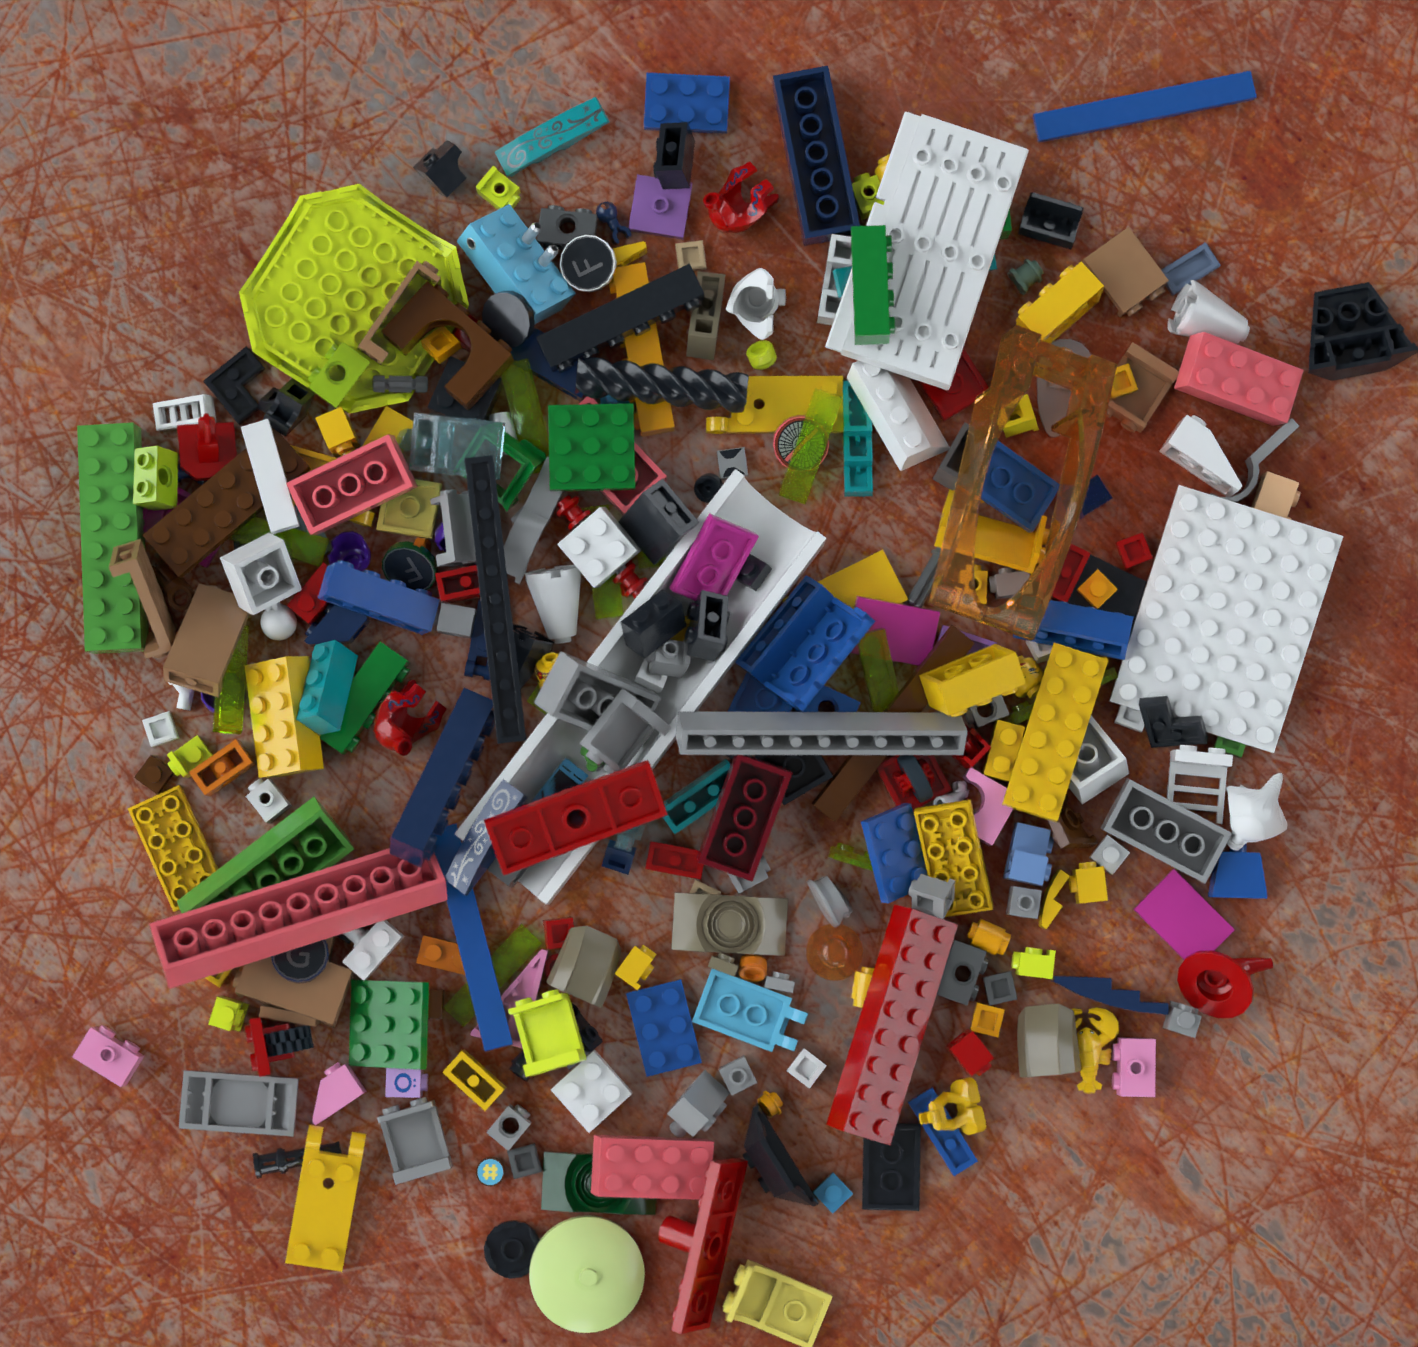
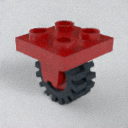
M262 1017L249 1019L250 1025L244 1026L247 1043L253 1042L255 1053L250 1054L252 1071H258L259 1077L271 1075L270 1062L294 1058V1052L314 1048L311 1029L308 1025L290 1028L289 1023L263 1028Z

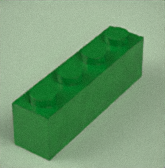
M886 225L851 226L855 345L889 344L890 334H895V317H889V307H894V289L888 290V280L893 279V262H887V252H892V236L886 235Z
M380 641L352 680L340 731L322 734L320 739L341 754L346 755L348 751L352 753L361 741L358 736L363 729L369 730L374 724L375 712L381 703L389 695L397 681L402 683L408 676L410 669L407 667L410 662Z

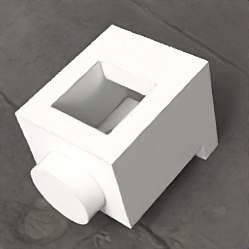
M260 778L248 787L250 793L246 798L266 823L273 822L292 806L271 779L263 781ZM264 793L270 795V801L267 804L261 802V796Z

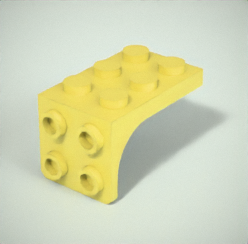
M747 1259L745 1266L740 1264L734 1277V1284L737 1285L734 1293L729 1291L723 1303V1312L726 1314V1320L729 1322L736 1320L752 1325L801 1347H812L833 1296Z

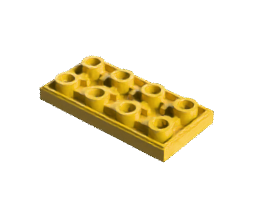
M884 550L818 581L835 598L853 609L856 596L898 604L908 600Z
M181 785L128 808L173 912L180 910L177 900L218 870Z
M971 799L915 808L914 816L927 875L948 882L949 879L955 880L954 901L945 917L993 910L994 905Z

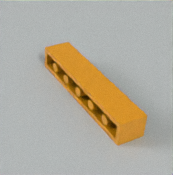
M645 262L616 267L613 278L609 283L610 293H616L617 298L648 284ZM656 323L650 325L651 329L642 335L636 336L634 333L624 338L625 342L620 345V348H626L627 358L622 360L634 362L640 367L650 363L664 366ZM638 398L630 401V403H636L637 413H634V429L640 430L642 437L675 431L671 404L667 401L659 404H647Z

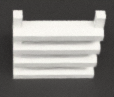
M1180 745V750L1170 751L1167 799L1173 802L1174 791L1218 795L1217 806L1174 803L1189 810L1217 812L1216 823L1222 824L1227 767H1232L1233 755L1225 754L1226 749L1208 748V753L1197 752V746ZM1175 774L1220 778L1219 789L1175 785Z

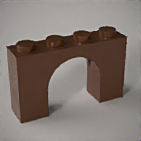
M427 281L381 332L386 340L406 356L432 329L450 326L463 331L471 341L470 356L464 366L445 385L448 394L469 411L514 362L510 353L512 348L502 339L498 341L493 339L489 335L491 330L480 320L475 323L468 317L470 312L462 304L457 302L454 305L448 300L449 294L440 285L436 284L433 287Z

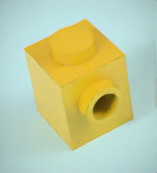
M1096 861L1079 863V869L1072 870V876L1068 878L1070 893L1075 892L1076 904L1108 901L1104 866L1096 867Z

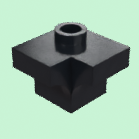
M448 140L437 150L432 148L413 167L439 194L448 197L466 179L458 167V159L462 151L456 144Z
M292 378L281 389L273 387L260 399L257 408L265 412L263 420L268 419L271 428L286 437L306 417L316 393Z

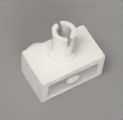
M387 920L377 922L370 930L365 931L363 928H358L343 933L354 943V949L342 962L362 980H367L405 936Z

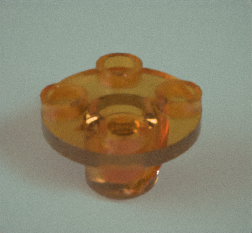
M827 924L818 928L810 936L806 946V958L809 966L818 976L827 980L838 981L848 978L859 968L863 958V947L860 938L851 928L842 924L835 928L831 924Z

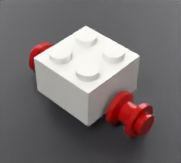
M570 495L566 496L556 505L559 508L556 515L558 517L565 516L570 521L568 529L572 532L557 545L594 588L600 587L612 575L617 573L618 575L612 580L613 583H622L626 588L624 596L628 598L632 595L636 599L646 586L645 583L648 579L646 577L639 578L634 572L636 568L635 563L630 564L628 567L625 564L642 550L606 507H600L592 514L590 510L582 511L578 506L580 500L578 496L573 498Z

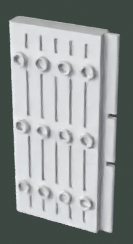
M905 112L876 195L877 199L885 201L884 205L874 202L866 225H886V235L892 236V252H887V262H893V279L888 280V290L894 289V307H889V317H895V334H890L889 344L855 345L851 269L825 347L841 352L843 356L949 390L1029 150L924 114L918 116Z

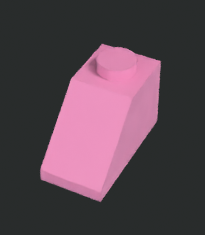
M338 1062L324 1071L326 1077L320 1080L312 1119L315 1125L367 1092L349 1066V1063L341 1066Z

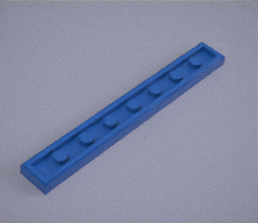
M1251 71L1035 113L1032 117L1038 143L1252 101L1257 96Z
M457 824L448 825L442 836L438 834L436 836L438 838L435 843L437 846L434 853L444 878L462 844L461 839L455 835V832L458 830ZM446 881L448 897L446 901L484 1050L487 1052L513 1045L474 890L472 889L466 896Z

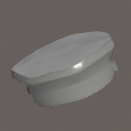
M823 876L816 881L810 879L807 881L824 917L833 927L840 926L842 919L849 917L853 912L848 899L832 883L828 876Z

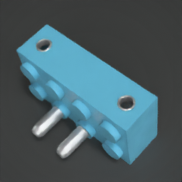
M509 204L470 223L458 238L457 243L495 294L501 291H514L526 299L525 302L528 307L531 306L534 312L536 324L561 311L576 293L552 262L558 254V247L550 245L544 251L535 239L541 231V224L535 222L527 228Z

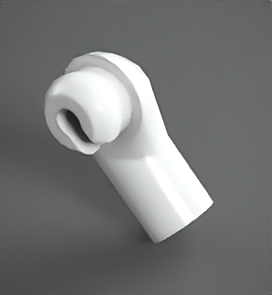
M169 683L179 692L176 708L190 711L195 690Z
M965 781L953 782V792L936 797L934 805L964 800L969 794L967 783Z

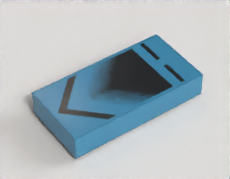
M565 757L530 803L580 785L589 775Z

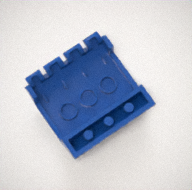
M806 575L735 663L769 691L798 711L803 712L876 621L860 608L855 607L853 609L838 600L822 584Z

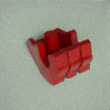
M965 724L967 736L964 755L951 756L959 765L968 769L972 768L988 752L991 746L973 727L969 728Z

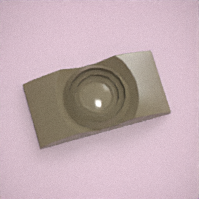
M674 892L671 950L785 955L788 898Z

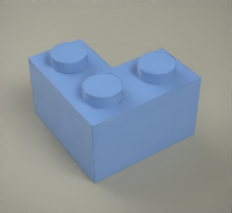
M1018 822L1014 823L1003 879L1034 886H1043V881L1049 880L1052 865L1047 864L1049 857L1045 856L1046 853H1051L1054 838L1050 836L1051 830Z

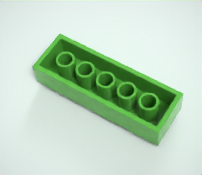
M314 796L177 900L181 913H185L332 867L353 851L354 847L345 832Z

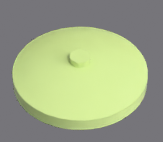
M584 1215L572 1217L556 1224L541 1238L531 1258L529 1278L533 1297L547 1318L564 1329L580 1333H592L608 1329L629 1315L641 1296L645 1270L643 1258L636 1242L623 1227L603 1217Z

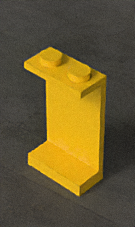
M949 489L934 546L1033 574L1036 564H1042L1046 548L1042 547V545H1046L1050 529L1045 528L1047 517L1042 515L1037 530L1028 533L1019 526L957 509L960 492Z

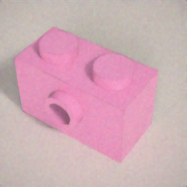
M101 1025L100 1028L97 1026L90 1027L72 1057L118 1086H126L144 1058V1055L139 1053L140 1047L128 1040H125L123 1043L114 1037L116 1033L104 1025Z
M1117 1037V1044L1112 1046L1113 1061H1117V1072L1112 1073V1089L1117 1090V1095L1124 1097H1155L1156 1039Z

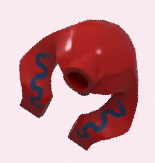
M750 161L730 171L727 181L719 193L711 192L703 198V203L708 208L711 222L717 229L725 233L746 231L760 220L771 206H774L779 201V194L775 193L767 196V194L774 190L773 185L767 179L751 189V203L743 200L741 194L742 181L758 171Z
M410 679L399 692L391 691L381 703L374 718L373 732L377 741L383 747L405 756L410 753L414 742L440 727L442 716L447 708L438 701H435L425 717L415 718L407 713V707H416L426 693L424 689L417 685L416 680Z

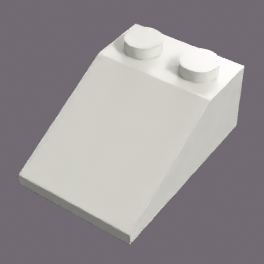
M1186 415L1176 425L1159 452L1224 496H1233L1241 489L1242 484L1211 430L1206 428L1207 424L1201 418L1192 415V417Z
M1092 716L1090 717L1068 786L1081 804H1084L1129 774L1126 757Z

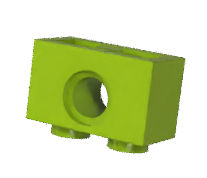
M343 341L339 346L335 343L324 356L328 359L322 369L317 366L307 379L311 382L308 388L334 408L338 407L370 364V361ZM341 366L345 370L344 379L333 381L329 377L331 367Z
M158 445L135 449L133 504L153 511L177 507L178 452Z

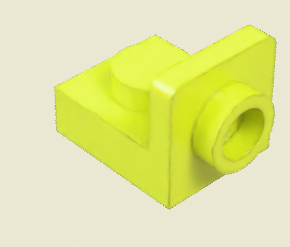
M197 735L176 751L169 752L167 756L171 761L167 764L177 777L182 775L184 778L191 777L189 771L213 754L200 736Z

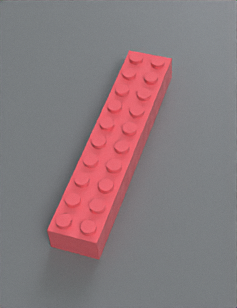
M389 848L162 919L149 925L169 989L446 901L448 900L447 887L435 853L430 861L425 860L422 867H419L390 854Z

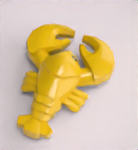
M1098 1007L1089 1009L1088 1013L1101 1017L1100 1021L1095 1020L1093 1017L1089 1018L1091 1024L1101 1034L1097 1035L1096 1032L1087 1027L1077 1033L1081 1063L1080 1075L1083 1079L1077 1085L1078 1091H1084L1085 1094H1094L1096 1090L1102 1089V1084L1096 1081L1097 1070L1099 1069L1098 1064L1109 1065L1112 1052L1111 1049L1102 1050V1047L1113 1041L1119 1033V1021L1115 1015L1107 1009ZM1071 1009L1074 1011V1016L1082 1014L1081 1009ZM1078 1018L1075 1021L1076 1029L1081 1024L1082 1018Z

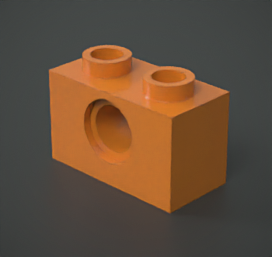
M235 739L189 771V774L203 794L211 797L257 765V763L243 743Z

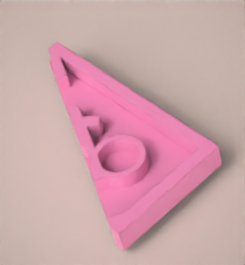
M541 949L501 996L513 1042L511 1046L522 1048L515 1018L513 1015H509L508 1009L516 1007L515 1002L531 997L532 1001H536L548 950ZM478 1024L471 1031L470 1036L481 1038Z

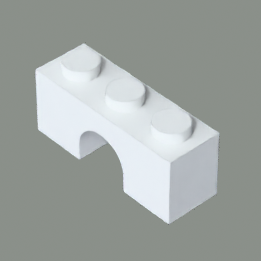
M831 235L817 323L833 325L841 298H838L833 270L852 266L851 237Z

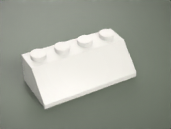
M861 361L852 363L847 379L900 471L950 449L909 377Z

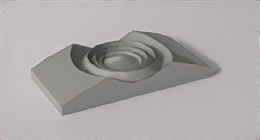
M184 1070L179 1128L293 1137L299 1078L270 1075L259 1077V1075Z

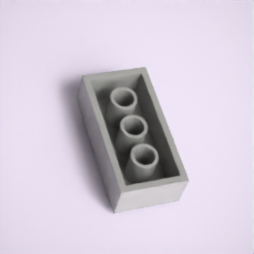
M560 651L534 703L551 716L590 731L622 688L640 700L653 712L657 708L661 697L634 681Z
M1126 778L1100 827L1102 830L1203 883L1207 882L1232 835L1231 832L1128 778Z

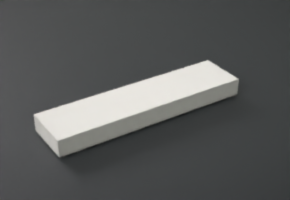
M265 419L242 426V434L272 535L299 527V521L286 484V476L270 421Z

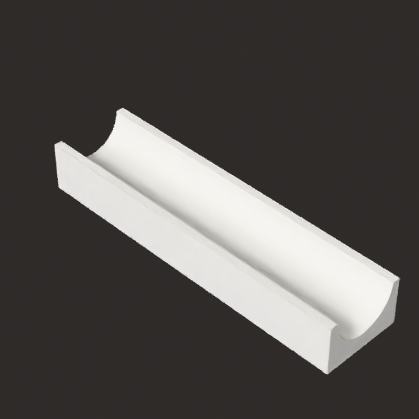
M736 469L699 515L697 526L683 536L587 661L631 681L635 680L644 658L626 646L620 621L662 589L682 602L684 615L686 616L689 603H694L695 600L677 594L669 587L709 513L753 531L759 536L750 554L767 563L772 570L757 591L752 590L737 580L733 583L727 594L729 596L728 611L730 616L726 626L728 641L725 651L720 652L715 661L690 656V665L682 678L668 676L660 694L652 691L661 697L654 713L668 723L671 728L665 736L655 729L626 767L648 760L652 770L655 768L676 740L678 712H697L782 602V599L785 598L824 547L826 537L818 531L814 532L802 526L771 504ZM547 713L455 832V835L464 841L476 818L503 779L528 797L523 804L526 805L530 803L565 757L589 775L583 783L609 774L603 769L605 765L598 767L594 772L586 768L587 761L580 753L582 747L580 742L589 730ZM598 841L529 866L518 882L543 903L550 905Z

